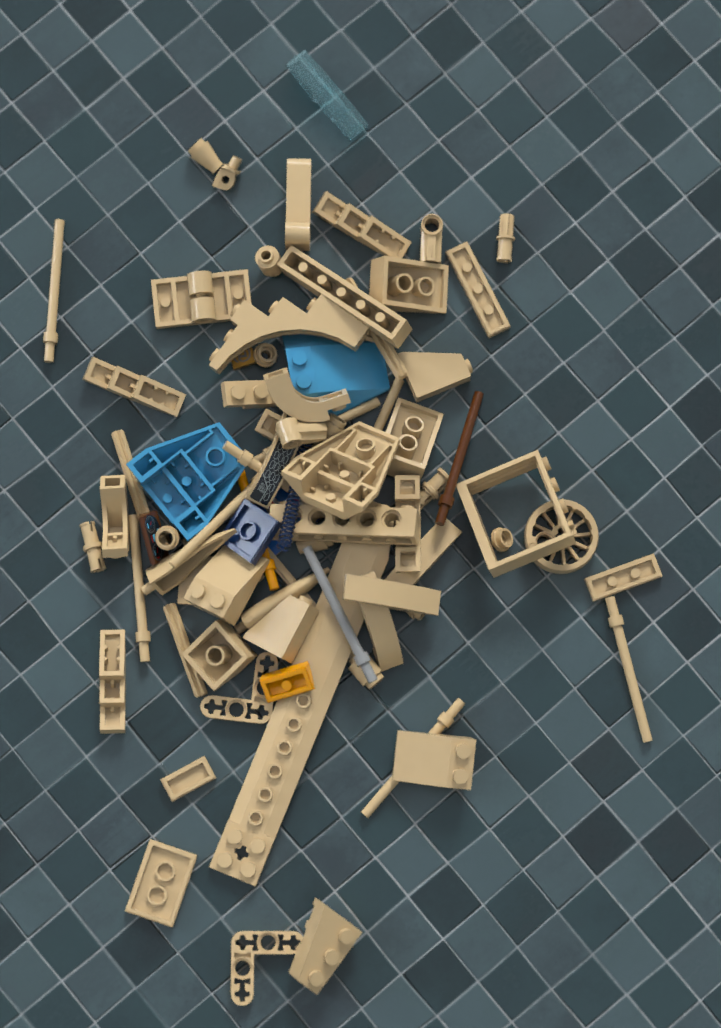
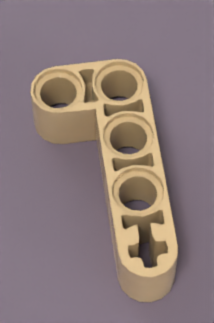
M287 158L285 250L287 251L292 245L300 251H310L311 159Z

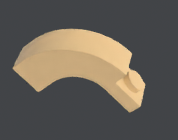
M287 367L263 375L269 394L275 404L284 413L297 418V420L305 422L330 420L328 410L339 411L346 408V404L351 403L346 388L321 397H308L299 393L291 382Z
M101 476L103 558L113 559L127 557L130 547L126 476Z

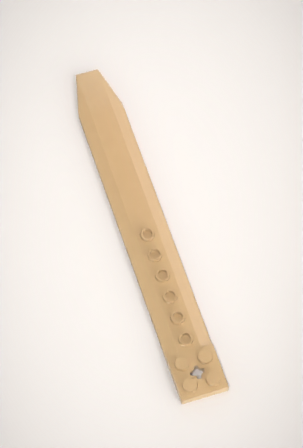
M372 501L368 507H375L380 503ZM367 520L363 526L372 525L374 520ZM391 521L388 527H393L394 521ZM341 543L328 575V580L357 637L365 619L358 602L342 600L345 575L359 576L374 571L377 579H381L389 561L391 544ZM323 591L315 607L320 611L292 665L305 661L309 662L315 689L277 700L209 865L212 869L253 886H256L352 652ZM242 846L247 847L248 858L237 859L236 849H241Z

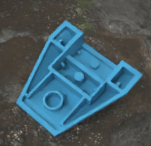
M305 334L282 336L290 379L299 393L308 397H321L346 388L351 403L346 404L347 407L339 411L328 410V414L333 413L338 416L390 390L385 359L375 342L363 341L355 352L339 342L321 336Z
M220 422L146 448L126 464L143 489L187 541L208 525L246 468L237 462V458L222 449L227 440L238 448L240 447Z

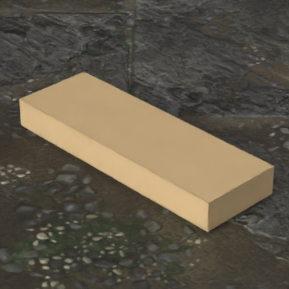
M653 553L587 577L584 581L592 602L662 578L663 576Z

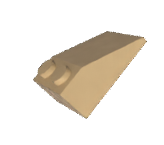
M391 256L371 260L369 296L392 311L446 314L449 265Z
M398 397L386 433L400 438V443L387 475L395 477V475H420L421 481L444 415L443 413Z
M224 545L195 576L183 599L196 608L235 626L270 560L261 556L257 564L253 565Z
M397 730L392 780L471 790L476 739L465 736Z

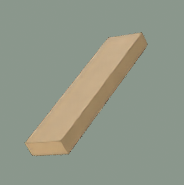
M464 242L446 251L445 254L488 339L509 329L511 326L468 242Z

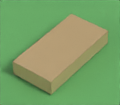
M203 756L160 780L171 801L174 802L216 779V776L206 757Z

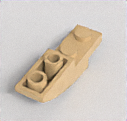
M265 380L224 381L221 383L224 408L242 407L243 409L278 407L269 394Z

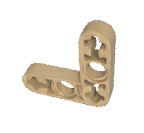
M263 652L257 657L251 700L214 695L207 696L201 701L200 705L203 715L210 719L253 724L269 722L273 712L274 701L268 703L265 695L258 693L257 686L261 678L258 677V673L264 674V665H260V662L265 661L266 657H270L271 662H274V666L269 667V672L278 670L277 657L270 652ZM210 700H214L215 705L223 706L222 701H228L225 707L226 716H221L222 710H214L213 714H209L205 704H210ZM234 703H240L244 708L243 714L239 717H234L229 712L230 706ZM247 704H252L251 710H259L260 706H264L265 711H268V716L265 715L263 720H259L258 715L250 714L251 719H246L248 713Z
M240 931L236 933L231 941V998L233 1002L244 1006L253 999L254 954H295L298 945L296 950H291L290 945H282L284 950L278 951L280 943L278 935L283 934V940H290L291 935H296V939L302 942V934L296 931ZM253 934L258 935V951H253L254 945H247L245 950H240V946L236 945V940H239L241 935H245L246 940H254ZM265 935H271L275 939V946L271 950H265L261 946V939ZM239 961H246L250 965V971L247 975L241 976L237 974L235 967ZM235 978L240 980L250 978V984L245 983V991L250 992V996L245 997V1001H240V997L235 996V992L240 991V983L235 984Z

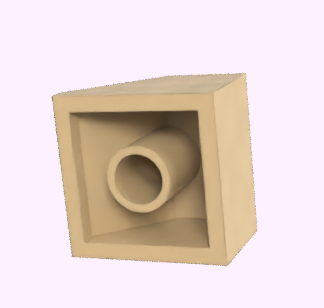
M215 620L182 653V656L213 691H216L239 674L258 656L234 628L223 620Z

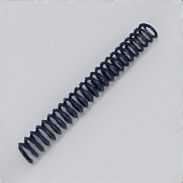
M314 443L299 446L296 456L312 448ZM289 486L290 490L288 491V499L286 500V508L284 509L285 512L283 513V521L281 522V530L279 531V539L276 545L279 550L289 552V550L280 548L279 544L284 547L292 546L290 544L292 539L290 538L294 537L292 535L294 530L292 529L296 528L294 525L296 524L295 520L298 519L296 516L298 515L297 511H299V502H301L300 497L295 496L298 494L291 486Z

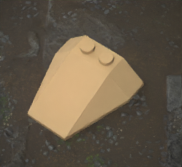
M359 421L296 456L281 471V475L305 503L345 520L364 511L378 496L399 446L400 438Z

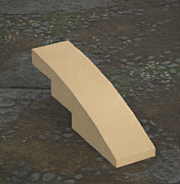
M327 191L324 192L312 212L335 228L384 256L402 258L411 244L409 240L375 217L367 216L351 204H345Z
M91 357L82 379L109 392L174 417L178 416L186 394L144 375H137L120 366H113L95 357Z
M447 518L444 526L435 524L421 539V572L396 573L394 568L384 580L415 585L461 535L462 531Z
M346 574L342 600L387 607L392 610L438 616L441 591L400 582Z
M100 630V734L126 733L125 630Z

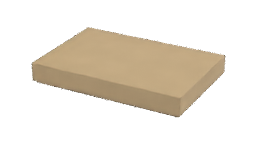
M150 839L125 912L173 928L198 855Z

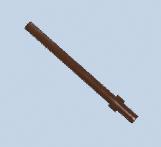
M480 391L474 392L444 493L440 495L438 501L439 510L435 520V524L438 526H444L448 511L453 507L455 500L453 497L484 396Z

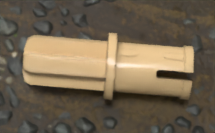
M506 213L500 216L499 235L496 236L498 241L497 262H512V244L515 241V237H513L514 215Z

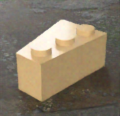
M315 897L313 911L310 919L306 922V931L302 942L298 945L289 974L318 995L360 937L362 931Z

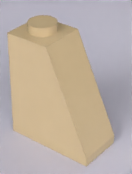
M398 353L408 371L406 381L416 403L469 382L471 379L470 373H473L470 361L468 359L464 360L462 354Z
M289 595L244 634L243 639L292 664L320 610L312 606V600L302 595L298 599Z

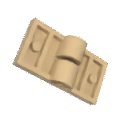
M248 269L217 273L194 271L188 273L187 276L151 280L156 329L230 321L232 317L230 313L236 304L239 303L241 305L246 300L252 305Z

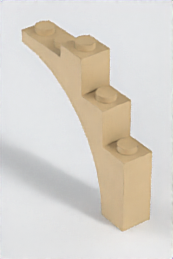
M322 294L318 299L314 297L306 308L308 310L307 313L282 297L280 301L276 300L271 305L268 311L270 313L269 316L244 300L241 305L239 303L236 304L230 315L232 317L230 321L236 328L235 330L230 329L224 337L225 343L221 349L217 348L211 354L209 366L220 375L233 359L248 348L264 340L283 335L305 334L321 336L339 342L356 352L369 335L370 329Z

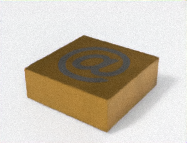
M252 347L231 361L234 371L256 364Z

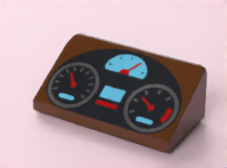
M153 510L139 514V523L150 564L155 565L169 554L168 550H163L156 544L155 534L161 527L158 512Z

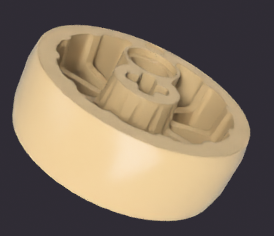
M566 499L564 501L570 511L567 521H570L573 513H576L582 520L575 524V528L586 523L589 532L573 535L574 538L590 537V544L586 546L576 541L577 544L573 545L586 551V554L580 558L571 546L565 548L576 561L572 564H566L565 549L560 550L562 565L552 563L556 552L551 554L549 561L544 558L533 561L541 569L554 574H568L584 567L596 552L599 541L598 527L592 514L581 504ZM551 501L539 506L529 517L524 530L526 549L538 545L537 540L540 537H546L550 540L557 536L558 531L564 534L557 515V525L555 526L546 514V512L554 510ZM542 516L552 530L536 524L537 519ZM533 528L541 531L536 536H532Z

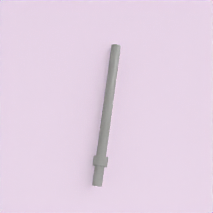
M312 546L305 547L302 550L355 655L353 658L357 667H361L369 684L376 681L377 677L369 662L371 659L367 651L364 652Z

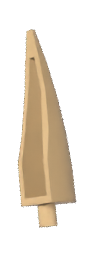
M229 529L209 536L176 569L169 564V561L181 549L166 556L159 563L146 569L149 582L143 585L141 590L145 595H148L156 589L161 595H164L182 583L207 557L237 532L236 529Z
M329 567L323 569L326 575L330 572ZM312 573L289 584L241 613L242 621L234 626L237 633L240 635L247 629H251L289 595L297 599L300 595H306L319 583L315 574Z

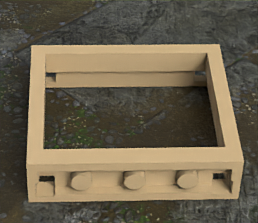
M538 450L456 485L486 565L493 578L577 544L573 536L578 534L572 520L567 521L565 513L569 512L563 498L559 500L556 492L560 491L555 477L550 479L547 472L552 470L547 457L542 458ZM538 468L564 534L498 561L472 495Z

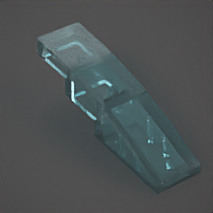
M302 50L286 64V67L313 102L321 107L331 122H335L349 141L369 126L339 87L305 50Z

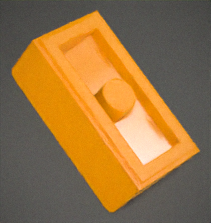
M308 661L265 673L259 680L268 703L315 689Z

